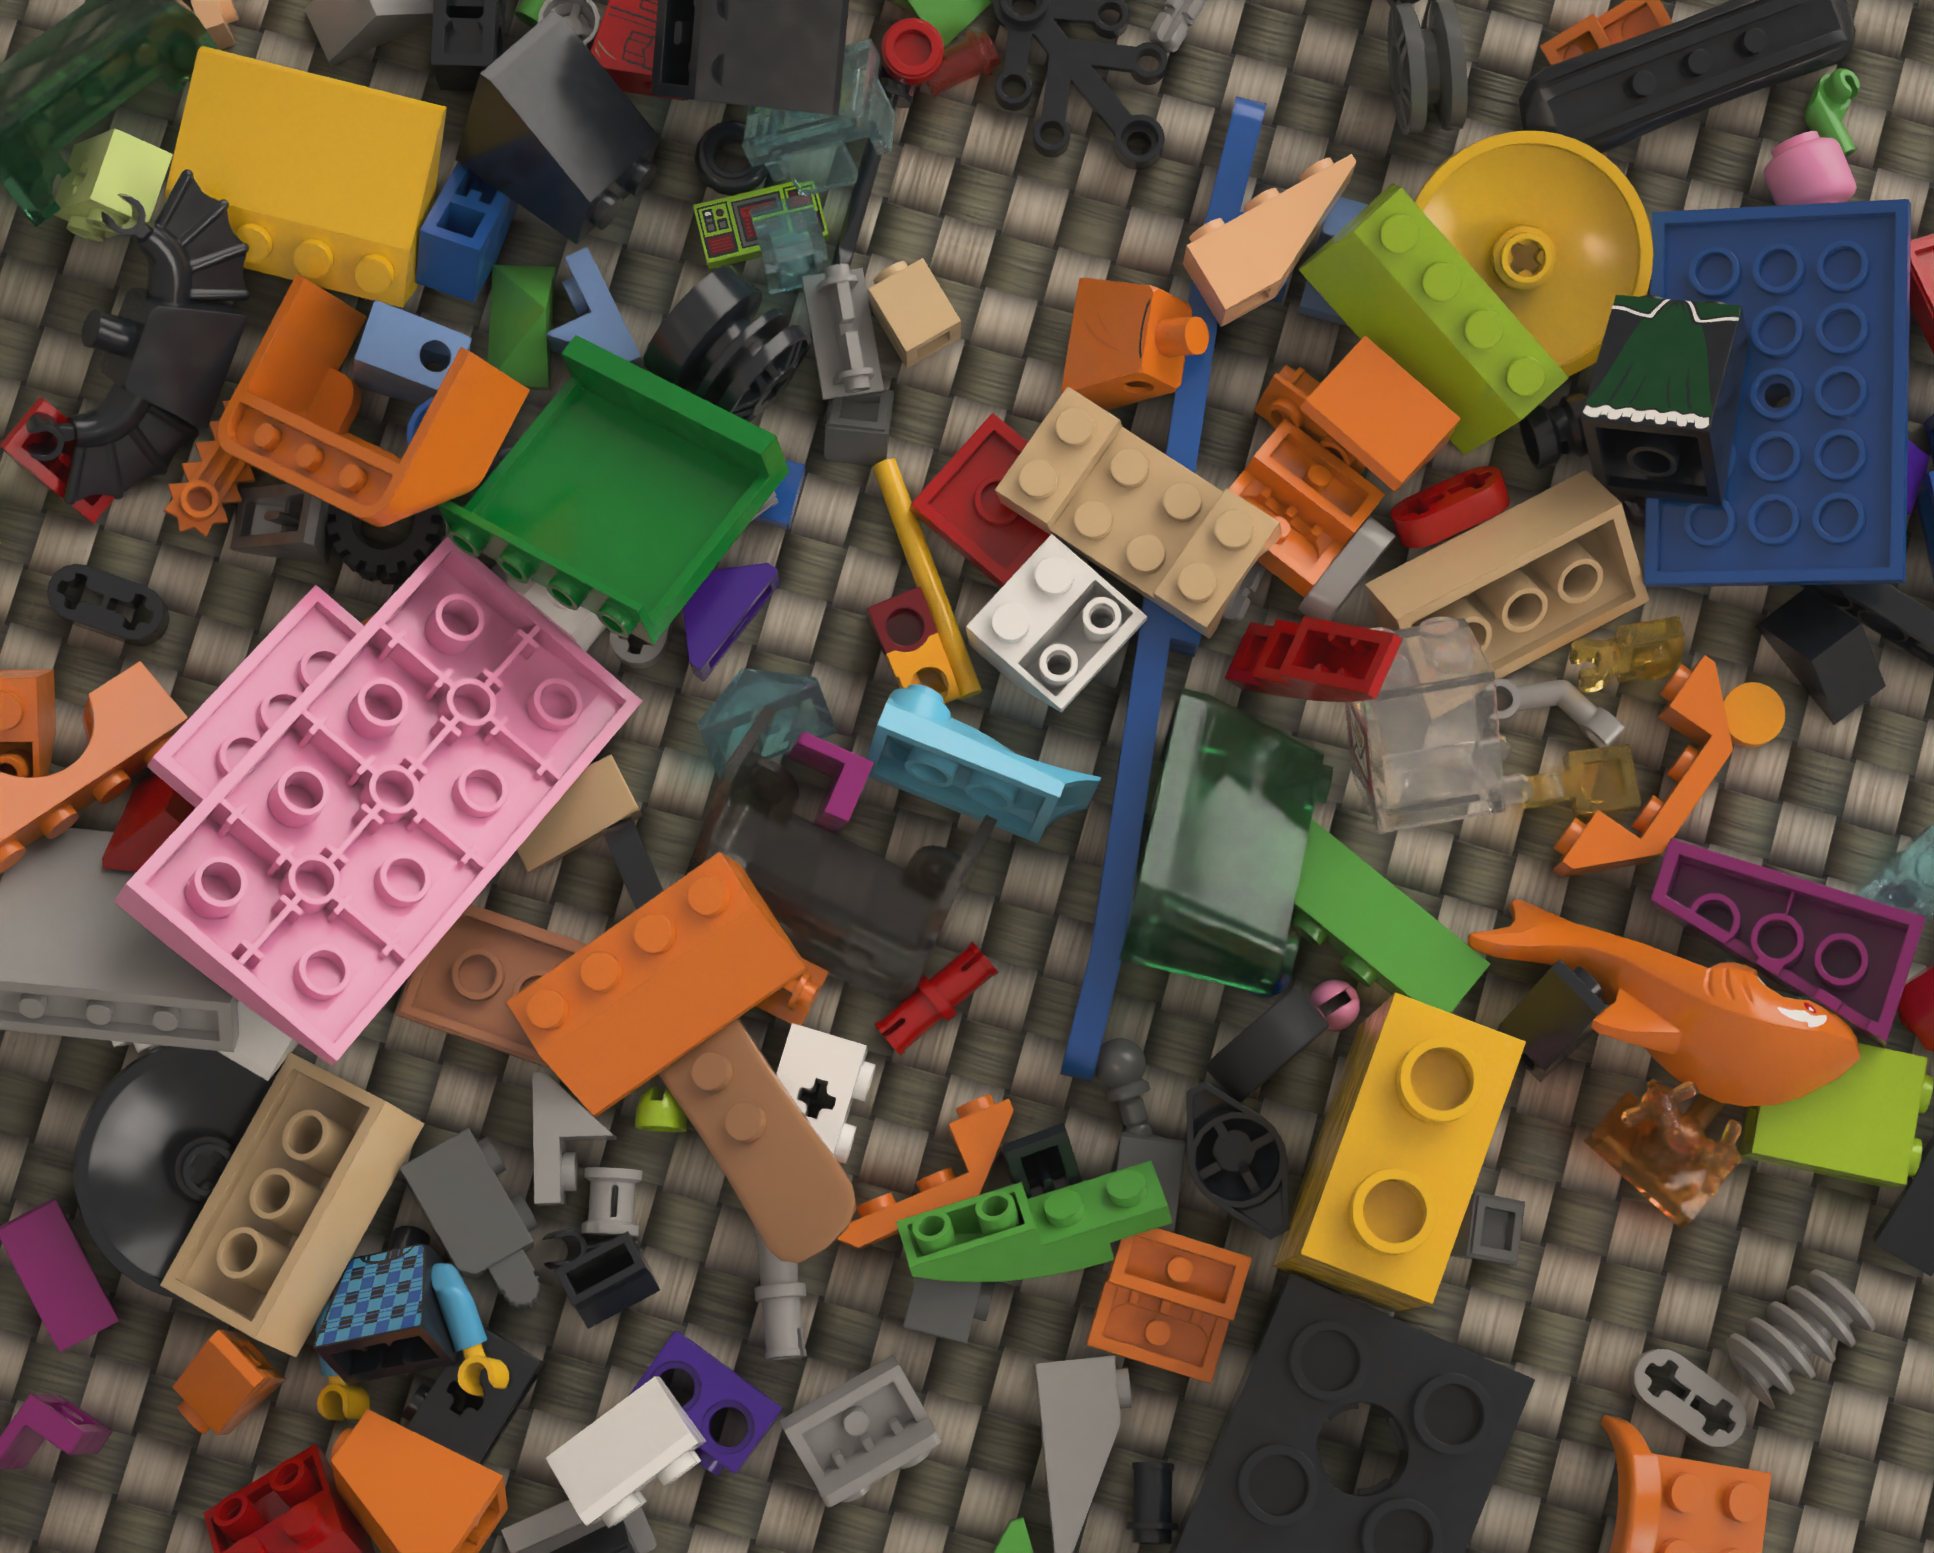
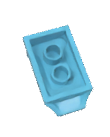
M912 684L907 689H896L890 694L866 759L874 762L868 777L1037 844L1044 830L1049 825L1070 813L1087 809L1101 777L1056 767L1015 754L988 735L951 718L950 710L943 704V697L929 687Z

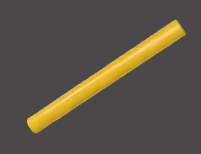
M895 458L883 460L875 464L872 469L916 587H921L960 693V698L958 699L963 700L981 693L982 688L919 520L909 510L912 502Z

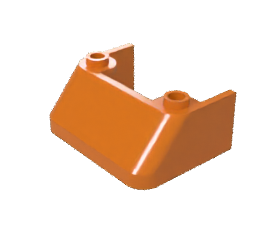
M296 274L220 418L217 435L222 449L239 460L377 527L390 525L475 489L485 477L530 390L474 353L460 347L403 457H399L349 433L348 430L359 411L361 391L356 381L339 372V369L367 316L307 278Z

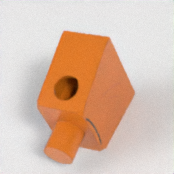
M1079 278L1061 393L1068 386L1106 411L1173 393L1182 382L1185 356L1200 355L1207 349L1209 343L1207 325L1202 318L1192 317V309L1189 303L1158 287L1102 279Z

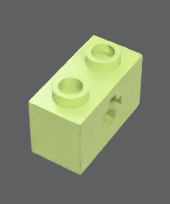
M116 128L74 144L50 214L68 221L66 228L73 234L88 240L102 242L104 237L110 238L120 235L106 227L102 221V211L109 215L117 225L127 223L132 217L130 204L118 196L119 193L133 197L142 204L146 214L145 222H149L173 154Z

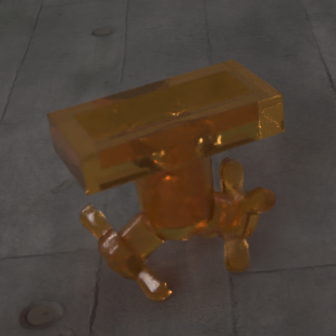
M1653 1079L1648 1082L1647 1092L1641 1100L1629 1090L1621 1096L1584 1142L1682 1229L1693 1221L1708 1200L1717 1193L1718 1188L1726 1179L1725 1176L1731 1173L1734 1166L1741 1163L1742 1157L1735 1143L1742 1132V1127L1740 1123L1730 1119L1724 1129L1721 1141L1715 1142L1705 1136V1129L1726 1103H1721L1699 1094L1685 1113L1681 1114L1677 1105L1679 1102L1692 1098L1699 1092L1696 1084L1692 1081H1685L1672 1089L1668 1086H1662L1658 1080Z

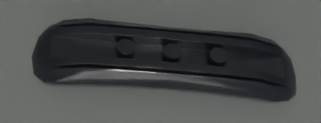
M1730 0L1678 22L1542 69L1528 81L1519 98L1522 131H1545L1561 134L1585 143L1600 153H1604L1709 108L1833 66L1846 57L1853 46L1856 30L1850 6L1847 0Z

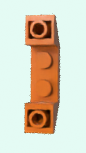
M1706 655L1691 669L1680 664L1659 694L1668 703L1657 717L1697 744L1699 748L1696 749L1687 744L1666 774L1675 781L1666 796L1661 801L1652 795L1631 825V827L1640 832L1638 836L1600 810L1593 813L1585 823L1575 817L1553 847L1562 856L1552 871L1562 878L1651 863L1667 848L1670 838L1673 839L1732 753L1733 746L1716 663Z
M988 1094L956 1108L959 1119L949 1123L948 1129L967 1173L956 1177L952 1167H949L918 1180L916 1184L920 1193L896 1203L892 1192L857 1206L856 1210L860 1218L850 1222L849 1227L836 1241L861 1250L899 1234L896 1223L898 1220L981 1195L1013 1115L1014 1109L1009 1098L995 1104L992 1095Z

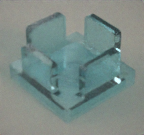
M871 38L845 45L839 115L755 106L749 107L742 148L752 167L765 164L774 182L787 179L789 173L798 193L802 196H808L856 183L858 169L845 145L846 142L869 137L878 155L891 152L896 116L878 78L880 56Z

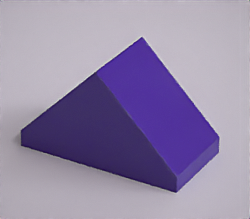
M769 563L712 570L683 607L690 665L693 674L704 682L780 585L778 570Z

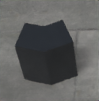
M628 1231L555 1270L572 1306L577 1310L588 1329L660 1291L648 1262Z

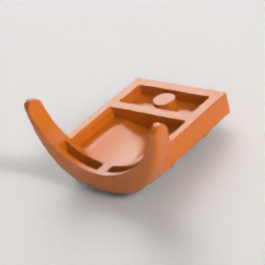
M1602 1416L1600 1425L1605 1429L1612 1442L1618 1470L1617 1517L1609 1553H1762L1772 1473L1653 1454L1641 1433L1631 1423L1615 1416Z

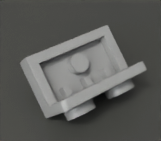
M894 1355L780 1420L784 1432L814 1481L826 1507H832L839 1502L854 1501L862 1497L871 1489L875 1481L898 1468L906 1469L917 1465L928 1456L932 1448L939 1445L942 1441Z

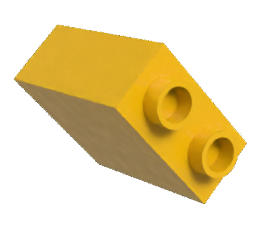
M1395 992L1366 1018L1357 1029L1290 1213V1229L1283 1233L1271 1266L1390 1312L1433 1304L1526 1041Z

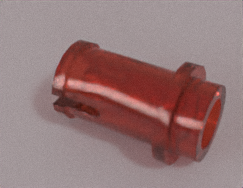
M971 30L966 33V40L944 50L940 69L933 78L926 82L934 97L981 73H984L987 78L992 75L991 69L1001 64L997 51L986 30L976 35Z

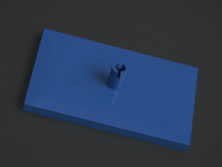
M1909 199L1652 212L1653 266L1650 295L1663 299L1694 302L1713 300L1728 305L1742 306L1748 349L1722 505L1646 497L1644 585L1648 588L1906 583L1911 203ZM1790 397L1786 405L1774 408L1781 399Z

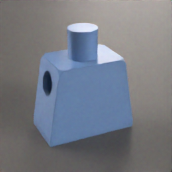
M374 300L354 358L353 380L356 381L361 389L419 406L429 398L435 397L460 347L470 351L472 338L466 334ZM428 363H437L444 368V370L440 372H432L427 370L424 367V365Z

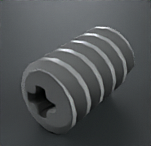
M1812 1270L1806 1275L1808 1290L1797 1285L1791 1286L1786 1290V1300L1789 1307L1777 1301L1771 1302L1766 1306V1316L1769 1324L1757 1317L1749 1319L1745 1327L1749 1340L1736 1333L1730 1334L1725 1340L1729 1357L1736 1372L1750 1391L1770 1409H1775L1768 1390L1771 1386L1774 1385L1790 1396L1796 1392L1789 1376L1790 1371L1794 1369L1810 1380L1816 1376L1809 1356L1813 1353L1828 1363H1833L1836 1360L1829 1342L1833 1337L1851 1348L1857 1344L1849 1326L1852 1322H1857L1871 1332L1876 1329L1874 1320L1860 1300L1839 1280L1820 1270Z

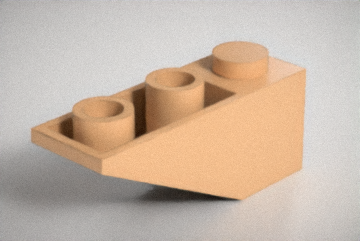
M1352 154L1336 163H1333L1331 158L1322 159L1299 175L1300 183L1282 193H1279L1276 188L1268 189L1251 199L1244 206L1246 213L1226 224L1222 218L1214 219L1191 234L1189 237L1191 243L1186 246L1183 265L1220 327L1276 297L1349 184L1356 165V160Z

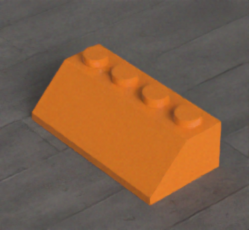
M718 852L510 998L506 1003L539 1056L593 1116L597 1117L808 970V967L741 864Z

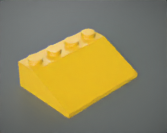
M201 46L198 49L165 189L164 203L182 171L189 169L193 172L194 179L203 193L217 200L225 199L228 201L229 207L227 212L230 227L233 233L249 246L243 268L294 280L296 274L321 288L373 301L377 300L403 308L420 285L415 283L419 233L434 205L447 107Z

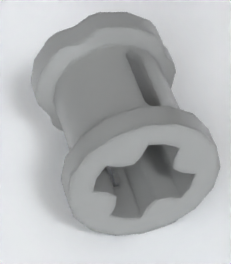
M606 1167L585 1168L584 1178L590 1181L588 1221L581 1223V1234L619 1236L628 1231L632 1237L639 1236L640 1227L633 1223L635 1187L637 1183L642 1181L643 1171ZM612 1188H613V1204H612V1217H611V1215H610V1212H611V1196H612Z

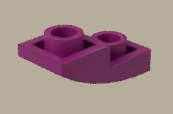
M56 1197L0 1226V1240L59 1353L119 1321L113 1304L89 1263L86 1251Z

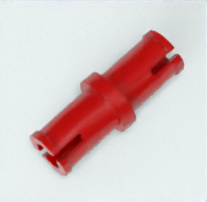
M973 941L932 978L928 979L925 975L915 983L919 989L881 1021L878 1020L874 1024L900 1056L942 1018H945L947 1022L957 1015L954 1008L992 976L995 977L999 973Z

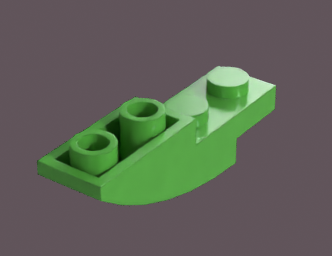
M1152 1160L1029 1199L1026 1197L1022 1182L896 1221L912 1277L956 1282L1013 1281L1045 1277L1088 1268L1114 1260L1111 1242L1173 1223Z

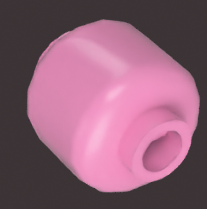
M1817 131L1796 135L1771 150L1773 159L1767 164L1763 172L1776 206L1848 202L1857 189L1855 179L1840 144L1833 138L1819 137Z

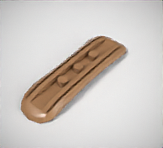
M740 1018L730 1023L658 1074L727 1177L767 1248L778 1259L793 1263L805 1262L828 1248L849 1227L856 1210L855 1192L852 1183L839 1161L775 1074Z

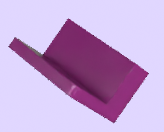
M801 731L791 744L786 757L831 777L812 824L836 834L849 822L874 762L812 734Z
M30 1394L0 1436V1470L24 1468L45 1439L68 1455L97 1454L113 1431L61 1395Z

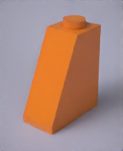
M369 1409L366 1410L354 1429L347 1428L340 1434L331 1451L330 1462L337 1494L382 1553H479L508 1510L503 1475Z

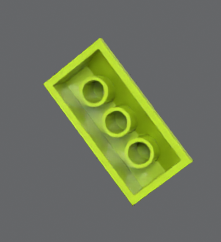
M1392 183L1298 268L1301 274L1360 340L1364 336L1368 337L1461 418L1450 441L1463 455L1468 454L1520 422L1569 378L1403 188Z

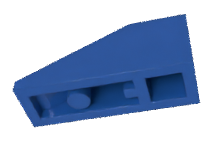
M457 162L420 229L415 283L475 303L493 269V265H495L518 203Z

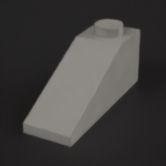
M1115 1356L1034 1364L1053 1553H1073L1121 1424L1120 1409L1132 1407L1128 1368L1116 1369Z

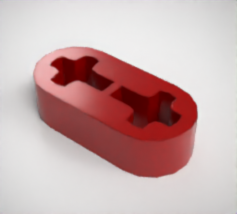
M1481 466L1461 472L1403 499L1392 508L1390 515L1400 544L1406 548H1422L1438 543L1500 514L1509 506L1510 497L1500 469L1494 466Z

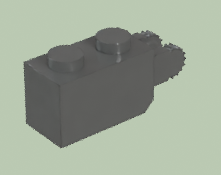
M467 1128L401 1166L400 1171L403 1179L451 1263L458 1269L461 1276L479 1280L489 1274L500 1295H504V1302H508L510 1304L509 1307H515L516 1311L518 1309L525 1311V1308L529 1307L531 1309L534 1303L537 1304L536 1300L541 1296L539 1294L541 1293V1287H539L541 1283L538 1280L539 1276H535V1269L525 1252L534 1248V1240L529 1232L539 1226L522 1195L518 1193L509 1198L497 1176L505 1172L506 1168L489 1138L485 1137L477 1142L470 1129Z

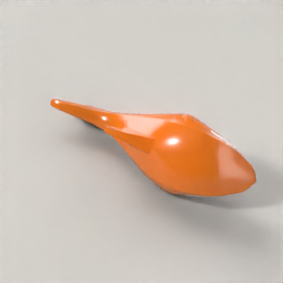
M1514 899L1509 905L1512 918L1510 926L1474 932L1467 936L1468 946L1475 951L1493 957L1543 963L1552 966L1561 959L1571 970L1576 966H1580L1598 982L1604 991L1602 998L1610 1005L1595 1017L1591 1024L1593 1030L1599 1034L1644 1047L1654 1060L1674 1078L1697 1093L1721 1103L1748 1107L1777 1105L1798 1099L1840 1078L1861 1058L1857 1036L1849 1024L1840 1016L1810 1000H1798L1781 996L1768 988L1760 980L1756 969L1740 963H1719L1707 968L1644 943L1571 922L1522 899Z

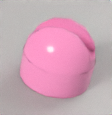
M1329 979L1321 982L1314 988L1308 999L1328 1021L1329 1027L1325 1031L1338 1032L1348 1028L1357 1019L1360 1012V998L1357 991L1352 985L1340 979ZM1343 991L1346 992L1351 1001L1338 1007L1325 1018L1319 1007Z

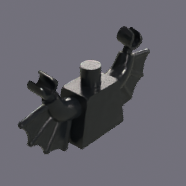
M189 169L182 171L154 222H145L146 214L142 204L133 197L119 193L118 196L128 202L132 208V217L127 223L117 225L109 215L103 211L101 213L102 221L106 227L120 235H132L133 245L146 257L148 261L147 289L131 288L125 295L118 316L94 309L90 311L84 321L81 335L82 343L86 347L105 352L101 361V372L114 382L99 404L85 413L69 416L67 423L59 424L54 417L44 413L31 416L26 423L28 433L46 431L53 434L47 442H35L27 446L30 456L38 461L55 459L62 452L64 442H71L73 445L64 494L65 503L68 505H73L76 501L91 495H110L114 499L119 500L123 498L124 492L137 481L146 477L165 475L176 452L190 440L196 439L199 436L198 429L185 420L200 427L208 428L246 325L248 316L227 301H246L250 297L243 278V265L249 246L243 243L230 227L227 212L229 207L228 201L225 199L217 200L203 193L194 179L193 172Z

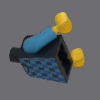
M400 1226L392 1232L387 1251L351 1259L341 1275L334 1294L325 1304L315 1323L316 1339L313 1349L319 1354L321 1376H328L329 1385L321 1390L317 1399L318 1411L324 1418L343 1421L345 1417L348 1420H360L366 1410L370 1409V1399L366 1390L361 1386L349 1384L455 1364L457 1352L461 1350L465 1360L460 1365L457 1376L458 1383L464 1391L471 1395L484 1396L479 1378L484 1368H486L488 1380L494 1388L505 1389L507 1387L509 1371L506 1365L501 1360L485 1356L481 1343L488 1339L475 1301L456 1267L446 1264L429 1246L430 1237L424 1230L414 1226Z

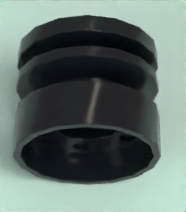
M723 265L697 283L673 308L649 342L643 362L644 366L653 374L684 390L701 381L695 393L696 396L750 422L758 414L766 410L787 387L811 345V335L800 325H791L786 328L788 315L782 309L773 308L754 320L762 302V292L734 267Z

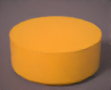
M1757 682L1744 683L1735 687L1723 698L1733 744L1743 748L1761 747L1770 742L1781 731L1785 722V707L1777 692L1769 686Z

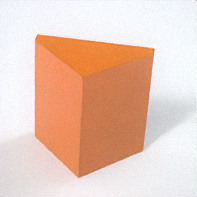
M1366 336L1355 345L1299 407L1302 412L1394 492L1445 447L1461 420L1457 414Z

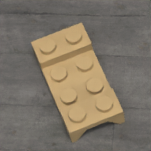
M1068 386L995 489L1003 505L1049 535L1053 534L1063 544L1209 639L1216 631L1230 598L1252 566L1282 536L1279 521L1226 488L1223 492L1122 427L1120 419Z

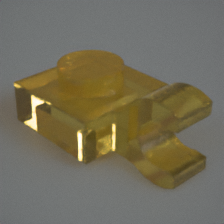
M1679 616L1616 626V633L1613 638H1584L1573 642L1569 656L1571 664L1591 662L1597 666L1592 669L1579 671V691H1599L1608 685L1614 674L1618 682L1635 679L1652 681L1660 679L1669 673H1674L1681 664L1686 637Z
M1630 744L1567 752L1562 757L1565 772L1528 776L1527 782L1519 784L1524 809L1545 807L1570 801L1573 818L1590 817L1597 810L1606 815L1634 811L1641 806Z

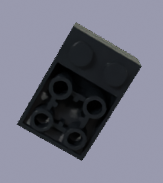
M658 0L651 94L691 100L839 115L849 0Z

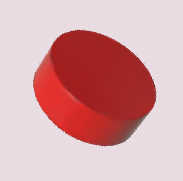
M907 18L893 24L885 33L881 46V60L886 72L894 80L907 85L922 84L933 78L942 64L944 53L943 40L938 30L929 22L918 18Z

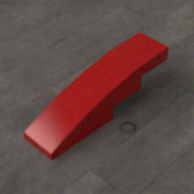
M1306 616L1303 617L1301 624L1276 619L1274 626L1250 622L1225 679L1240 689L1288 698L1326 702L1374 700L1378 696L1403 639L1395 633Z

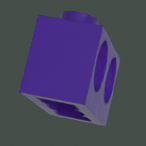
M675 1330L630 1394L655 1376L662 1379L672 1369L680 1368L687 1371L694 1380L695 1391L692 1399L682 1408L706 1440L705 1443L694 1450L701 1460L699 1464L716 1476H719L725 1467L734 1474H737L785 1408L684 1334ZM727 1407L740 1410L748 1422L746 1437L741 1443L733 1447L720 1444L714 1438L711 1428L714 1416L720 1410Z

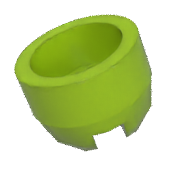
M658 1085L650 1087L640 1096L636 1107L635 1128L654 1132H686L687 1115L668 1088L665 1090L662 1101L661 1091Z

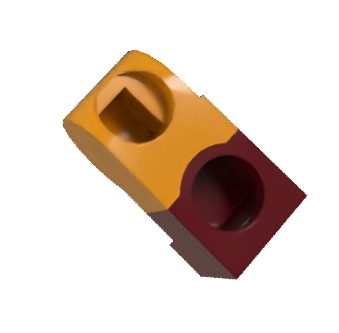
M920 586L866 609L865 615L870 627L878 640L889 669L895 675L900 689H907L912 684L929 687L943 697V704L960 698L953 671Z

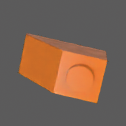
M217 1330L207 1340L172 1388L184 1399L177 1406L178 1410L200 1433L205 1435L212 1429L217 1435H229L286 1378L243 1332Z

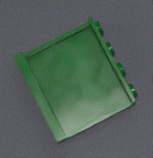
M575 335L561 352L571 377L464 508L451 501L439 504L438 507L450 528L447 532L448 537L463 552L473 557H478L483 553L496 560L501 569L516 581L526 584L531 579L546 587L550 595L566 608L576 611L581 606L596 614L601 623L618 636L627 638L630 634H633L654 645L790 471L776 435Z

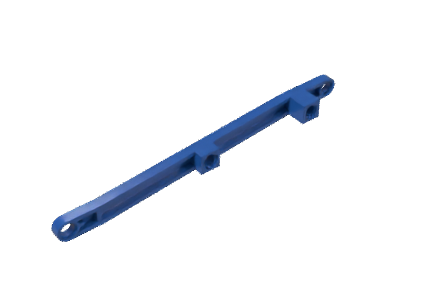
M1236 96L1205 224L1217 218H1222L1226 224L1244 214L1240 210L1267 103ZM1288 278L1276 297L1271 299V301L1282 302ZM1191 279L1188 303L1192 309V317H1200L1206 323L1209 331V343L1204 353L1185 356L1182 382L1173 396L1165 454L1195 473L1218 322ZM1144 596L1141 611L1147 616V620L1138 629L1090 952L1060 1071L1061 1075L1092 1082L1124 953L1168 652L1171 651L1195 657L1201 638L1200 632Z

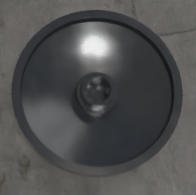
M162 1046L131 1062L118 1072L103 1088L89 1109L79 1132L73 1163V1183L78 1209L89 1235L103 1255L122 1274L152 1292L186 1301L163 1288L160 1284L283 1063L267 1081L218 1051Z

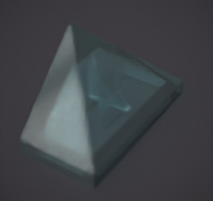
M742 668L697 724L719 779L787 753L801 731L821 739L837 733L816 677Z

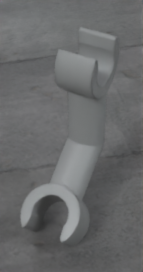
M1493 679L1487 682L1481 691L1482 694L1503 693L1510 701L1508 709L1488 714L1486 721L1492 724L1507 723L1513 719L1518 711L1558 706L1579 725L1583 735L1603 753L1621 736L1620 733L1625 729L1611 713L1601 707H1596L1566 680H1553L1515 686L1506 679Z

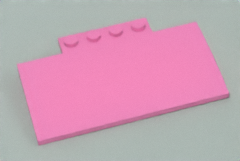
M448 536L365 626L315 585L153 756L147 765L151 771L192 804L195 809L125 884L114 902L226 992L333 1066L643 701L509 587L508 584L479 559L459 549Z

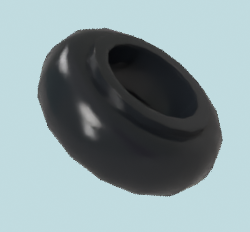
M729 120L717 123L704 132L697 143L694 160L697 173L707 187L719 194L733 196L750 192L762 184L769 173L772 156L769 143L759 129L747 122ZM738 144L750 151L751 160L741 171L727 172L716 165L715 155L725 145Z

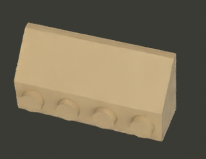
M1587 470L1570 477L1365 584L1380 630L1395 633L1403 639L1395 658L1423 709L1429 716L1482 689L1487 682L1493 679H1501L1650 601L1622 503Z
M290 1052L160 1286L246 1335L293 1357H297L422 1130L424 1123L387 1101Z

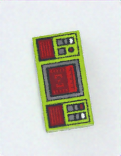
M814 176L693 205L708 270L829 241V234Z

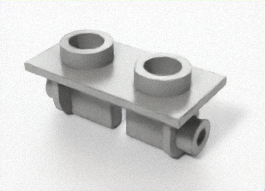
M836 264L825 267V273L802 276L801 281L822 400L883 392L884 386L863 268L850 270L849 264Z

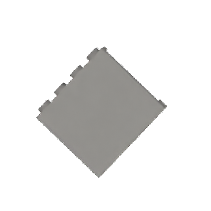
M69 828L53 839H48L43 835L25 847V855L14 866L4 872L0 881V1030L234 1052L239 1037L238 1000L169 948L114 902L125 884L136 873L103 868L102 857L114 832Z

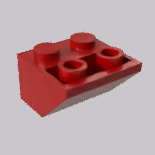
M316 1443L296 1456L283 1461L275 1469L236 1493L228 1495L220 1503L203 1512L214 1553H375L370 1536L337 1494L332 1467Z

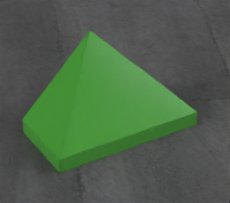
M493 265L488 363L502 370L503 373L529 390H550L552 350L546 334L553 330L556 268L553 266Z

